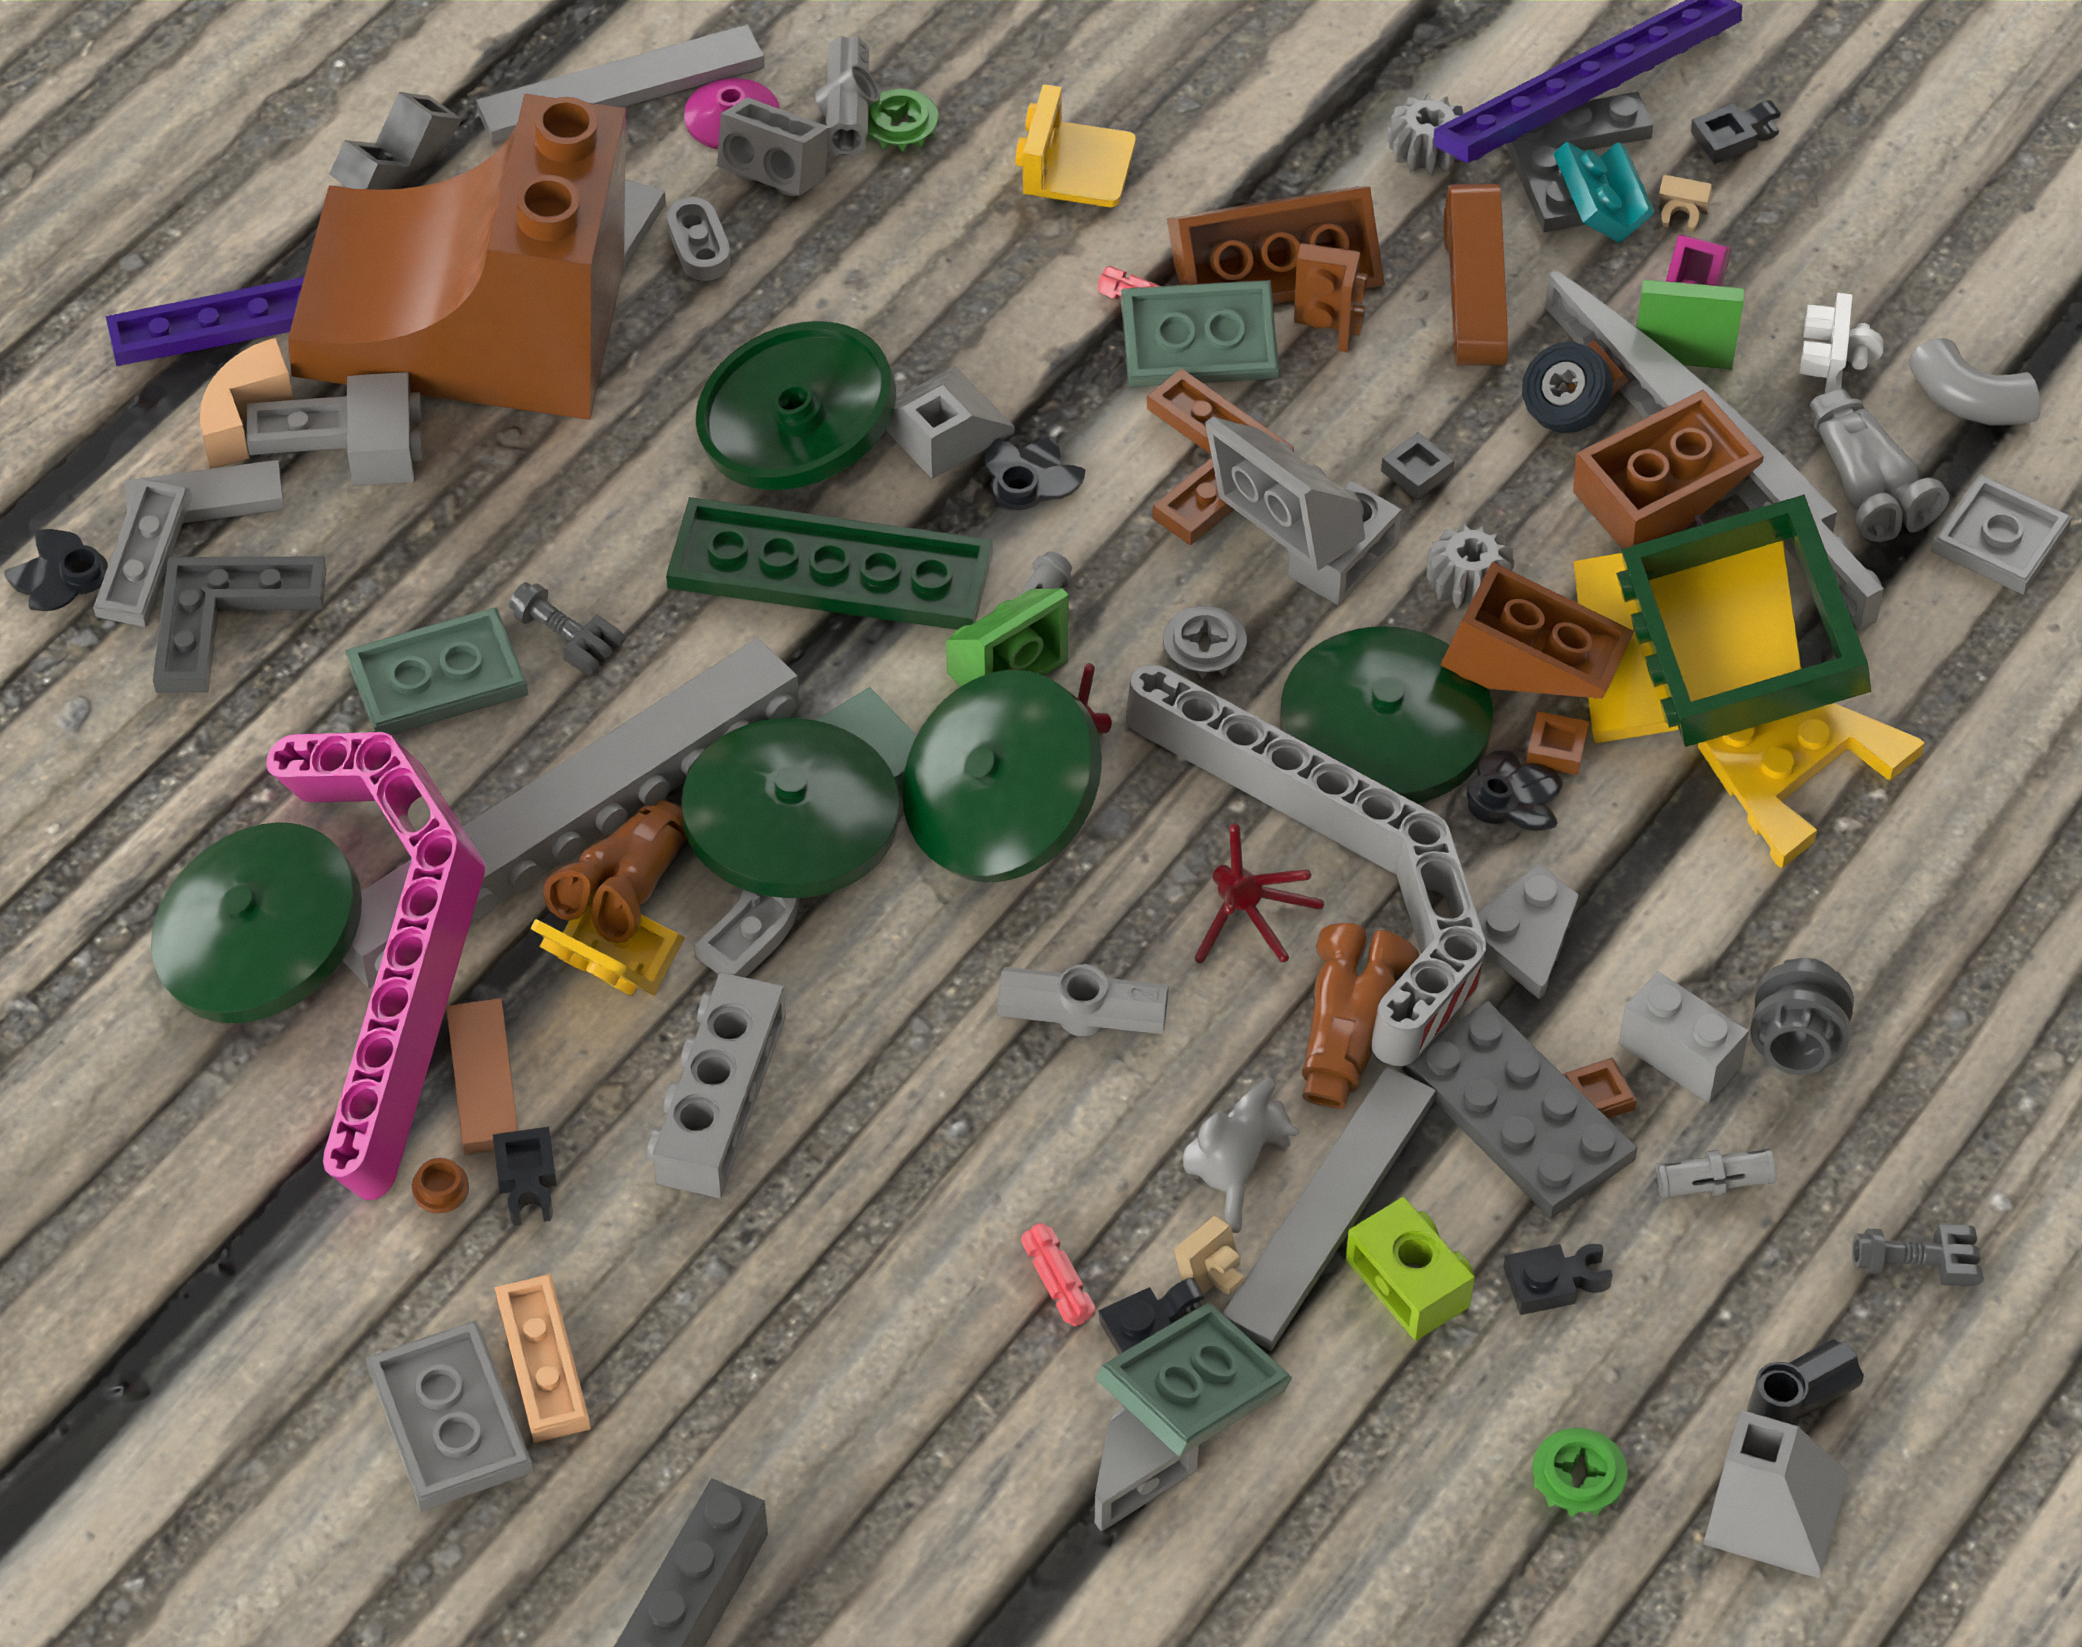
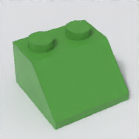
M1062 588L1029 589L1013 600L1002 602L992 613L972 625H965L959 628L952 637L946 640L947 673L961 687L978 677L993 672L1014 669L1030 671L1045 676L1068 661L1069 594Z

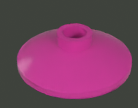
M724 78L703 85L690 96L685 105L684 120L688 132L694 139L705 146L718 149L722 112L747 97L780 109L775 95L762 84L743 78Z

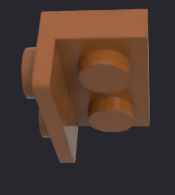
M1301 243L1297 256L1294 323L1310 325L1316 328L1339 330L1338 351L1348 353L1351 336H1361L1365 316V306L1357 305V303L1363 304L1367 286V274L1359 273L1360 252Z

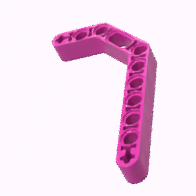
M383 732L293 734L278 740L270 749L266 761L268 771L305 802L376 801L412 858L323 1157L324 1168L333 1178L361 1199L369 1201L385 1195L396 1179L485 875V863L424 766L391 735ZM423 797L431 811L430 819L422 829L416 831L409 821L408 810L416 799Z

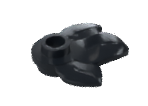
M1052 436L1034 442L1020 450L1011 443L997 438L988 448L985 455V467L994 478L992 486L994 499L998 504L1010 510H1026L1037 505L1040 500L1065 498L1081 486L1086 474L1085 468L1075 465H1061L1059 446L1056 439Z
M41 529L37 530L35 534L39 557L4 571L6 580L15 590L30 595L28 604L30 610L54 611L68 605L78 594H87L99 589L108 564L104 556L98 553L95 548L83 545L78 535L62 530Z
M1509 750L1494 751L1486 755L1479 762L1477 768L1478 776L1471 780L1466 793L1468 808L1473 816L1489 824H1499L1508 819L1520 828L1531 831L1548 830L1557 826L1558 822L1555 815L1546 806V804L1559 795L1562 789L1563 780L1557 773L1546 766L1531 763L1522 766L1514 752Z

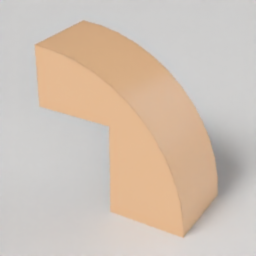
M276 338L260 342L236 355L217 372L209 383L200 407V426L210 469L249 459L242 421L247 420V403L294 400L289 372Z

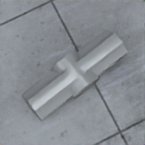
M840 36L829 44L827 84L815 93L817 105L826 117V126L830 127L828 148L836 155L849 154L856 156L867 148L868 108L879 101L880 98L879 89L869 74V47L859 37L846 38Z
M1087 964L1072 966L1063 973L1004 967L999 983L997 1016L1060 1023L1064 1030L1076 1036H1091L1098 1033L1102 1028L1163 1034L1167 1015L1169 985L1106 978L1105 974L1097 967Z

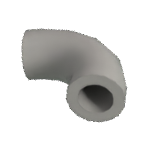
M1946 338L1934 339L1922 344L1912 353L1909 359V366L1914 377L1936 404L1959 418L1995 426L2031 423L2037 421L2040 416L2041 406L2038 387L2034 378L2028 372L2014 375H1993L1981 372L1966 363L1956 344Z

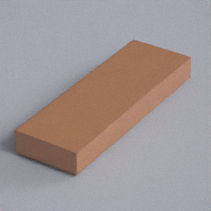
M501 998L446 1006L464 1155L494 1151L493 1134L518 1131Z

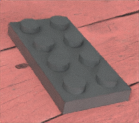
M1489 1001L1439 1033L1418 1059L1411 1064L1403 1066L1402 1070L1409 1077L1436 1090L1434 1102L1550 1219L1635 1161L1637 1147Z

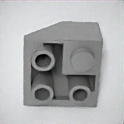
M956 366L897 397L892 417L885 429L931 479L986 450L997 438L1005 439L1015 433L1014 426Z
M1740 1410L1703 1545L1820 1579L1849 1472L1798 1426Z

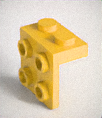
M1043 84L1038 102H1030L1028 106L1025 130L1029 132L1027 138L1020 137L1016 148L1015 165L1023 167V194L1104 207L1119 205L1136 147L1135 135L1128 131L1062 122V87Z
M593 901L580 918L568 922L563 933L537 919L534 920L530 929L544 937L539 947L585 973H591L629 996H633L637 988L655 996L685 940V937L641 914L639 929L630 939L618 944L609 942L598 934L593 925L591 915Z

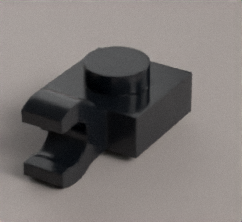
M1771 100L1760 102L1753 108L1743 112L1738 109L1735 103L1692 119L1691 134L1711 161L1716 164L1757 148L1758 140L1766 141L1777 136L1779 129L1772 120L1779 118L1781 112Z
M1194 1277L1177 1283L1159 1300H1157L1152 1289L1148 1287L1098 1310L1099 1322L1116 1352L1120 1355L1201 1307L1200 1301L1204 1299V1294Z

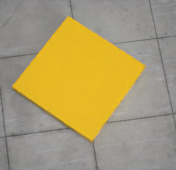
M1784 540L1649 580L1691 702L1802 669ZM1622 553L1573 561L1578 604L1634 631L1630 614L1637 613L1638 611L1634 600L1624 602L1616 576L1617 572L1625 570ZM1635 631L1603 699L1589 698L1592 734L1595 744L1679 730L1678 726L1669 728L1665 721L1660 700L1668 697L1663 685L1653 686L1645 660L1646 656L1653 654L1649 642L1639 645Z

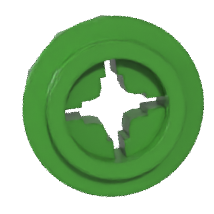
M910 89L883 91L879 93V101L868 108L867 138L869 141L879 140L883 150L891 145H898L902 152L907 144L922 147L925 138L935 136L936 125L939 122L937 107L929 97L918 91ZM908 113V123L902 122L899 126H892V122H899Z
M1569 1428L1550 1435L1538 1447L1532 1464L1534 1489L1541 1491L1546 1497L1549 1507L1557 1505L1566 1509L1571 1518L1578 1512H1592L1597 1516L1604 1507L1610 1504L1616 1505L1626 1486L1627 1464L1621 1450L1611 1439L1590 1429ZM1579 1456L1585 1457L1584 1466H1587L1586 1474L1590 1476L1585 1478L1584 1484L1580 1485V1489L1574 1488L1572 1474L1568 1473L1573 1471L1575 1464H1578Z

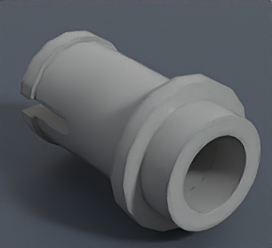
M1046 552L1044 556L1037 557L1033 563V574L1016 597L1029 589L1067 587L1071 581L1070 572L1072 566L1070 562L1056 552Z

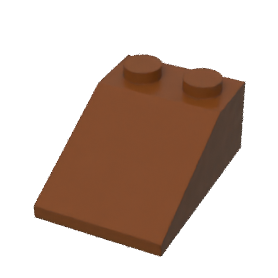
M1702 389L1577 452L1573 493L1616 543L1624 549L1683 531L1761 465L1764 456L1709 394Z
M1491 562L1440 665L1457 673L1460 677L1471 680L1488 689L1603 699L1634 631Z

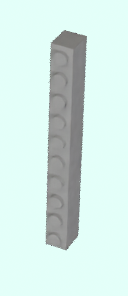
M757 637L464 825L465 832L485 863V875L471 921L484 918L496 905L517 891H524L530 888L539 877L557 865L573 860L582 849L600 837L614 833L625 821L637 814L642 807L646 805L654 806L659 800H664L668 793L685 783L690 768L700 754L723 735L747 724L777 718H790L794 711L799 709L797 675ZM412 859L361 891L362 907L359 925L343 962L368 988L375 984Z

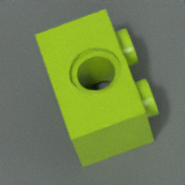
M1404 1196L1349 1229L1346 1261L1415 1341L1470 1308L1474 1284V1272L1470 1263L1463 1254L1458 1251L1452 1252L1439 1237L1437 1227L1429 1215L1424 1211L1417 1212ZM1417 1263L1422 1265L1423 1267L1410 1268L1404 1264Z

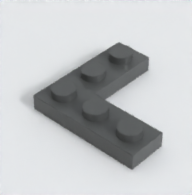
M1638 91L1589 100L1586 104L1554 118L1550 123L1541 125L1518 137L1515 141L1505 144L1543 233L1586 225L1582 222L1553 155L1565 142L1568 141L1581 150L1587 151L1588 149L1613 146L1617 142L1624 144L1652 138L1653 122Z
M324 556L168 557L153 673L155 692H209L218 610H323L327 572Z

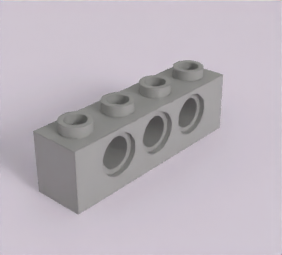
M719 972L713 991H705L703 993L697 1014V1022L700 1024L696 1037L688 1036L684 1043L681 1055V1068L683 1069L679 1082L671 1081L664 1101V1113L667 1114L662 1128H653L648 1142L647 1159L654 1163L656 1184L719 1199L722 1198L786 1019L784 986ZM727 1037H738L735 1039H725ZM715 1081L722 1082V1083L716 1084V1085H710V1084H708V1083H710V1082H715ZM695 1127H705V1129L699 1131L690 1130Z

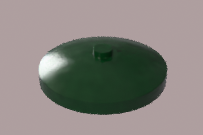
M826 321L800 322L782 326L746 342L732 352L714 370L698 400L696 409L697 433L711 463L724 476L734 482L763 490H786L808 486L842 472L863 457L875 445L887 428L895 408V379L882 349L873 339L858 329Z
M1366 627L1346 631L1322 641L1310 649L1295 664L1288 675L1282 692L1280 729L1419 804L1452 791L1468 779L1478 768L1479 762L1484 758L1490 742L1493 707L1488 688L1471 680H1466L1457 673L1440 665L1450 646L1448 643L1426 633L1401 627Z
M1004 670L978 677L961 686L945 698L927 718L918 732L909 752L904 770L902 798L905 818L912 836L922 851L948 871L962 878L978 882H1002L1016 879L1034 872L1055 858L1077 835L1087 819L1097 795L1101 777L1102 754L1098 731L1091 715L1074 694L1054 680L1038 673L1023 670Z
M801 718L763 720L747 724L723 735L709 745L696 759L689 770L683 787V827L687 840L696 856L708 869L724 881L743 890L764 896L806 898L831 893L851 885L867 875L881 862L893 843L898 827V788L885 760L873 747L855 734L832 724Z
M281 822L260 824L239 830L215 842L195 857L180 872L159 906L151 938L152 959L159 979L164 987L188 1011L201 1018L220 1023L257 1021L276 1015L298 1004L318 989L332 975L344 959L354 940L362 907L361 887L354 867L330 838L313 828L301 824Z

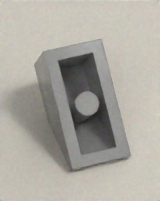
M1124 1405L1120 1407L1108 1422L1095 1492V1524L1101 1532L1197 1472L1199 1445L1179 1457Z

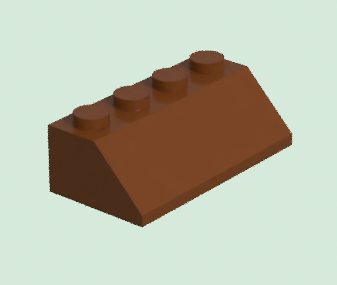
M1355 186L1167 218L1174 267L1180 285L1270 280L1273 304L1294 301L1297 256L1301 243L1360 252L1359 273L1367 274L1366 288L1385 285L1370 186Z

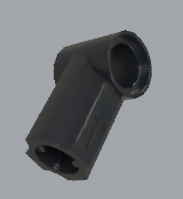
M1832 1339L1789 1363L1773 1362L1766 1364L1759 1370L1747 1412L1797 1426L1800 1418L1861 1386L1864 1374L1859 1366L1858 1356L1846 1342L1841 1343ZM1771 1398H1778L1784 1402H1778Z

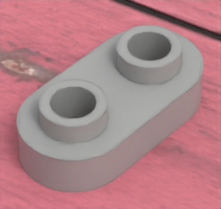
M686 197L674 202L667 211V228L684 272L691 278L701 281L714 280L723 276L731 265L730 245L714 207L708 201L698 197Z

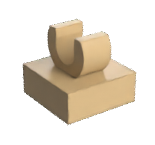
M1663 174L1659 191V203L1664 206L1661 213L1663 227L1669 228L1673 213L1685 211L1690 217L1688 232L1694 233L1699 225V213L1708 214L1712 197V184Z
M1215 1215L1174 1248L1181 1280L1194 1277L1203 1294L1207 1293L1214 1286L1225 1294H1231L1246 1281L1245 1276L1235 1270L1240 1265L1241 1259L1237 1254L1231 1226Z

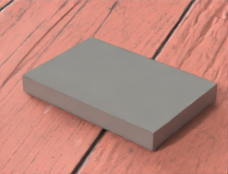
M477 1320L366 1357L371 1379L420 1511L533 1473L531 1459Z

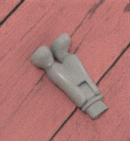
M1838 389L1819 395L1811 401L1810 408L1816 416L1814 427L1821 436L1826 449L1836 465L1850 504L1854 509L1858 510L1855 522L1863 537L1876 542L1894 539L1901 530L1902 522L1909 532H1917L1937 519L1946 509L1949 502V493L1939 480L1932 478L1919 480L1918 470L1914 462L1891 439L1875 417L1864 408L1859 399H1851L1845 389Z

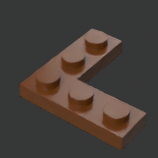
M1182 368L1147 395V410L1210 454L1205 422L1212 417L1261 429L1277 442L1282 441L1286 443L1294 452V447ZM1212 457L1153 505V519L1190 546L1234 510L1219 498Z

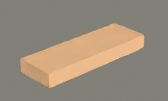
M547 1274L495 1287L496 1298L533 1444L590 1430V1421L552 1275Z

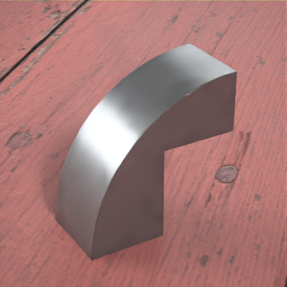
M399 92L376 143L344 140L329 175L347 188L372 190L400 189L417 178L435 161L453 137L462 119L428 95Z

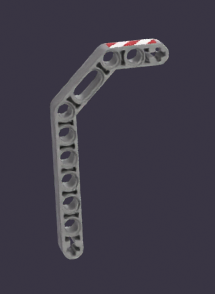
M1147 665L1135 670L1130 678L1126 709V722L1132 730L1397 875L1421 955L1381 999L1378 1005L1371 1047L1375 1056L1384 1063L1393 1066H1404L1414 1062L1475 993L1479 984L1486 952V941L1450 829L1445 820L1167 668L1158 665ZM1426 890H1434L1446 898L1452 919H1446L1434 913Z

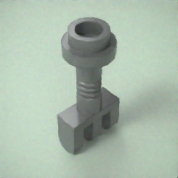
M524 582L513 593L509 602V608L514 611V617L524 624L536 619L566 639L569 643L564 647L563 659L584 674L592 675L599 667L597 660L605 662L612 655L610 647L617 649L624 643L625 637L623 633L599 615H596L583 627L547 602L548 590L538 583L531 585L528 582Z
M1939 1224L1934 1234V1243L1885 1241L1884 1233L1881 1229L1867 1228L1864 1234L1856 1233L1853 1238V1265L1855 1268H1863L1866 1274H1880L1884 1263H1910L1938 1266L1941 1285L1975 1286L1984 1280L1981 1266L1976 1265L1980 1262L1979 1248L1973 1245L1977 1242L1976 1229L1970 1225Z

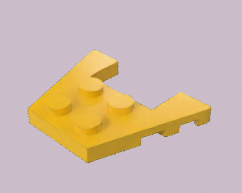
M1833 703L1698 743V748L1729 795H1736L1748 814L1747 822L1756 835L1761 834L1771 848L1769 855L1775 864L1782 869L1815 842L1817 833L1816 828L1782 802L1846 750L1852 751L1887 780L1891 781L1922 756L1925 742L1918 737Z

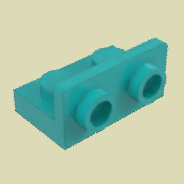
M1567 141L1553 153L1584 224L1621 243L1654 214V208L1626 146L1617 142L1599 157L1594 151L1589 149L1583 151Z

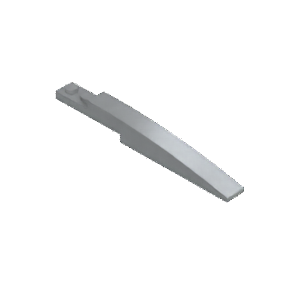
M1558 270L1550 273L1545 309L1576 343L1588 346L1593 340H1596L1630 380L1619 391L1644 418L1704 389L1764 456L1763 463L1719 500L1720 502L1737 494L1751 510L1805 494L1852 622L1859 630L1877 622L1884 588L1881 586L1876 574L1871 570L1865 569L1853 556L1843 538L1833 534L1837 510L1762 434L1677 359ZM1792 539L1784 540V547L1800 563Z

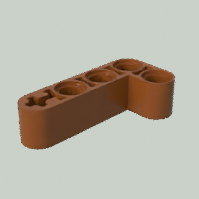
M1449 184L1444 208L1443 235L1444 248L1449 250L1455 365H1506L1508 358V326L1500 184Z

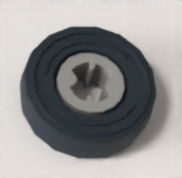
M1576 342L1556 343L1542 350L1529 363L1522 381V397L1528 412L1544 428L1559 433L1579 432L1593 425L1606 412L1613 397V377L1607 362L1591 347ZM1563 381L1569 384L1573 382L1577 386L1572 394L1566 391L1562 393L1558 389Z

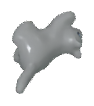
M1271 1077L1266 1078L1251 1089L1235 1105V1108L1228 1116L1223 1110L1212 1115L1200 1127L1198 1138L1191 1142L1184 1150L1183 1165L1186 1172L1201 1177L1211 1189L1226 1192L1224 1217L1227 1224L1231 1226L1232 1233H1239L1241 1230L1245 1183L1254 1169L1261 1148L1273 1143L1278 1147L1286 1149L1291 1145L1288 1135L1296 1136L1299 1134V1129L1291 1125L1290 1118L1285 1113L1283 1103L1278 1100H1270L1276 1086L1275 1081Z

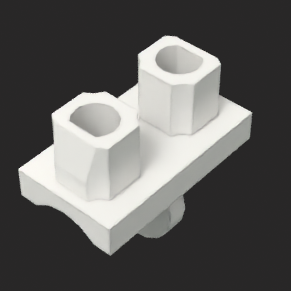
M1837 293L1835 307L1809 304L1807 306L1803 338L1830 341V343L1804 341L1799 374L1826 378L1825 393L1841 389L1842 372L1846 366V360L1852 363L1855 369L1862 370L1867 367V364L1874 363L1880 359L1883 354V339L1880 334L1871 330L1868 324L1859 323L1854 329L1849 330L1853 294Z

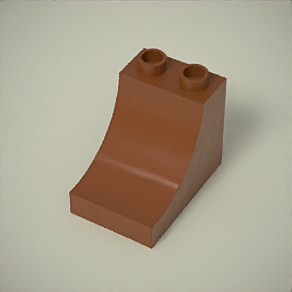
M524 93L517 125L507 141L483 163L461 175L445 181L405 189L372 190L329 185L288 337L291 377L347 385V376L408 372L411 392H420L422 396L591 420L624 269L626 108L588 103L574 97L553 98Z

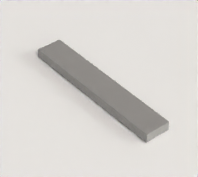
M747 24L476 100L477 111L493 144L507 140L516 127L524 93L553 98L574 97L588 103L626 107L705 85L715 80L730 78L765 68L764 55Z
M1386 1066L1246 1277V1281L1240 1286L1222 1313L1254 1343L1272 1351L1346 1238L1349 1229L1353 1227L1434 1103L1435 1089Z

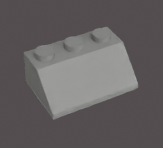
M1215 417L1205 422L1219 498L1315 570L1319 571L1366 539L1362 519L1364 508L1354 492L1339 487L1328 479L1318 466H1310L1295 455L1286 443L1282 441L1277 442L1261 429Z

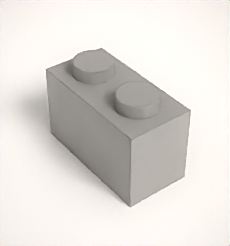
M408 372L347 376V453L353 486L415 482L414 461H423V441L421 430H414V423L423 422L421 394L420 392H411Z
M1657 971L1625 1005L1618 1044L1709 1104L1742 1068L1749 1030Z

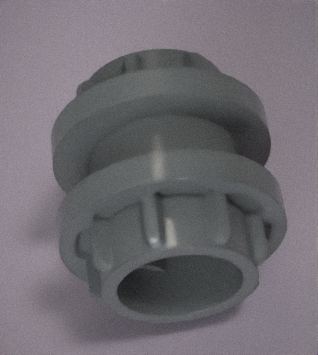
M1812 958L1785 960L1784 964L1778 965L1766 972L1757 985L1755 1010L1750 1027L1752 1042L1764 1060L1770 1062L1774 1067L1783 1072L1795 1075L1819 1073L1822 1068L1838 1061L1846 1052L1850 1037V1020L1854 1006V995L1850 985L1838 971H1835L1828 964Z

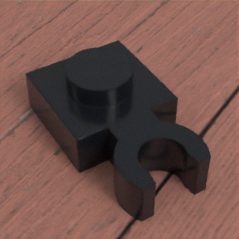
M549 1127L493 1134L500 1194L510 1193L508 1208L511 1222L514 1226L521 1225L520 1212L523 1207L529 1204L540 1206L544 1222L551 1221L553 1207L551 1195L546 1187L557 1186Z
M1560 1244L1505 1255L1503 1268L1519 1314L1524 1315L1575 1304L1577 1288L1590 1293H1599L1609 1289L1613 1277L1611 1269L1594 1272L1586 1267L1602 1262L1603 1246L1601 1244H1587L1582 1246L1575 1256L1566 1258Z

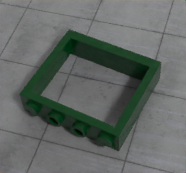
M1805 494L1621 549L1625 570L1617 572L1616 576L1621 588L1624 602L1632 600L1635 602L1638 612L1630 614L1636 638L1639 645L1649 642L1653 655L1646 656L1645 660L1654 687L1664 686L1668 698L1661 699L1660 704L1665 721L1669 728L1678 726L1685 747L1872 692L1866 656ZM1791 538L1836 659L1691 702L1649 580Z

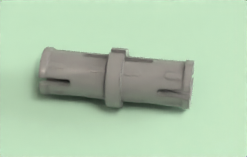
M1770 1147L1721 1155L1719 1150L1707 1151L1703 1158L1656 1163L1657 1184L1662 1199L1711 1191L1713 1196L1725 1195L1726 1189L1764 1183L1773 1184L1776 1181L1774 1158Z

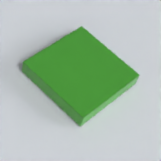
M1643 280L1636 328L1685 366L1732 370L1744 303V288Z

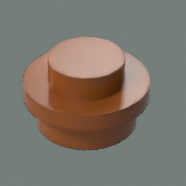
M446 1158L428 1160L420 1166L412 1180V1194L415 1202L419 1207L431 1213H447L455 1210L463 1204L469 1193V1181L466 1172L455 1162Z

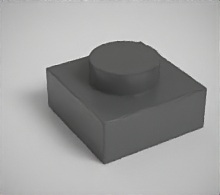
M1419 432L1384 456L1381 465V472L1416 500L1451 476L1454 470V460Z

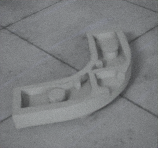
M742 890L741 897L731 911L694 944L695 958L718 974L723 972L746 978L784 940L795 921L800 898H777Z

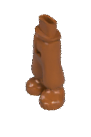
M659 800L654 806L646 805L608 838L584 850L576 863L566 865L554 871L548 877L543 887L544 900L550 911L561 919L571 921L580 918L593 901L592 922L598 934L607 941L617 944L630 939L638 931L641 924L639 905L645 903L650 898L659 879L687 840L683 827L682 808L665 800Z
M1339 923L1321 929L1316 949L1318 955L1326 963L1321 967L1316 978L1313 1017L1306 1048L1305 1063L1302 1068V1076L1306 1080L1302 1095L1305 1101L1329 1108L1343 1109L1346 1106L1349 1093L1357 1090L1372 1054L1371 1041L1378 1005L1384 995L1396 983L1395 981L1399 980L1420 956L1418 950L1402 937L1386 930H1377L1373 934L1369 947L1366 969L1358 976L1356 968L1363 959L1367 945V934L1364 928L1353 923Z

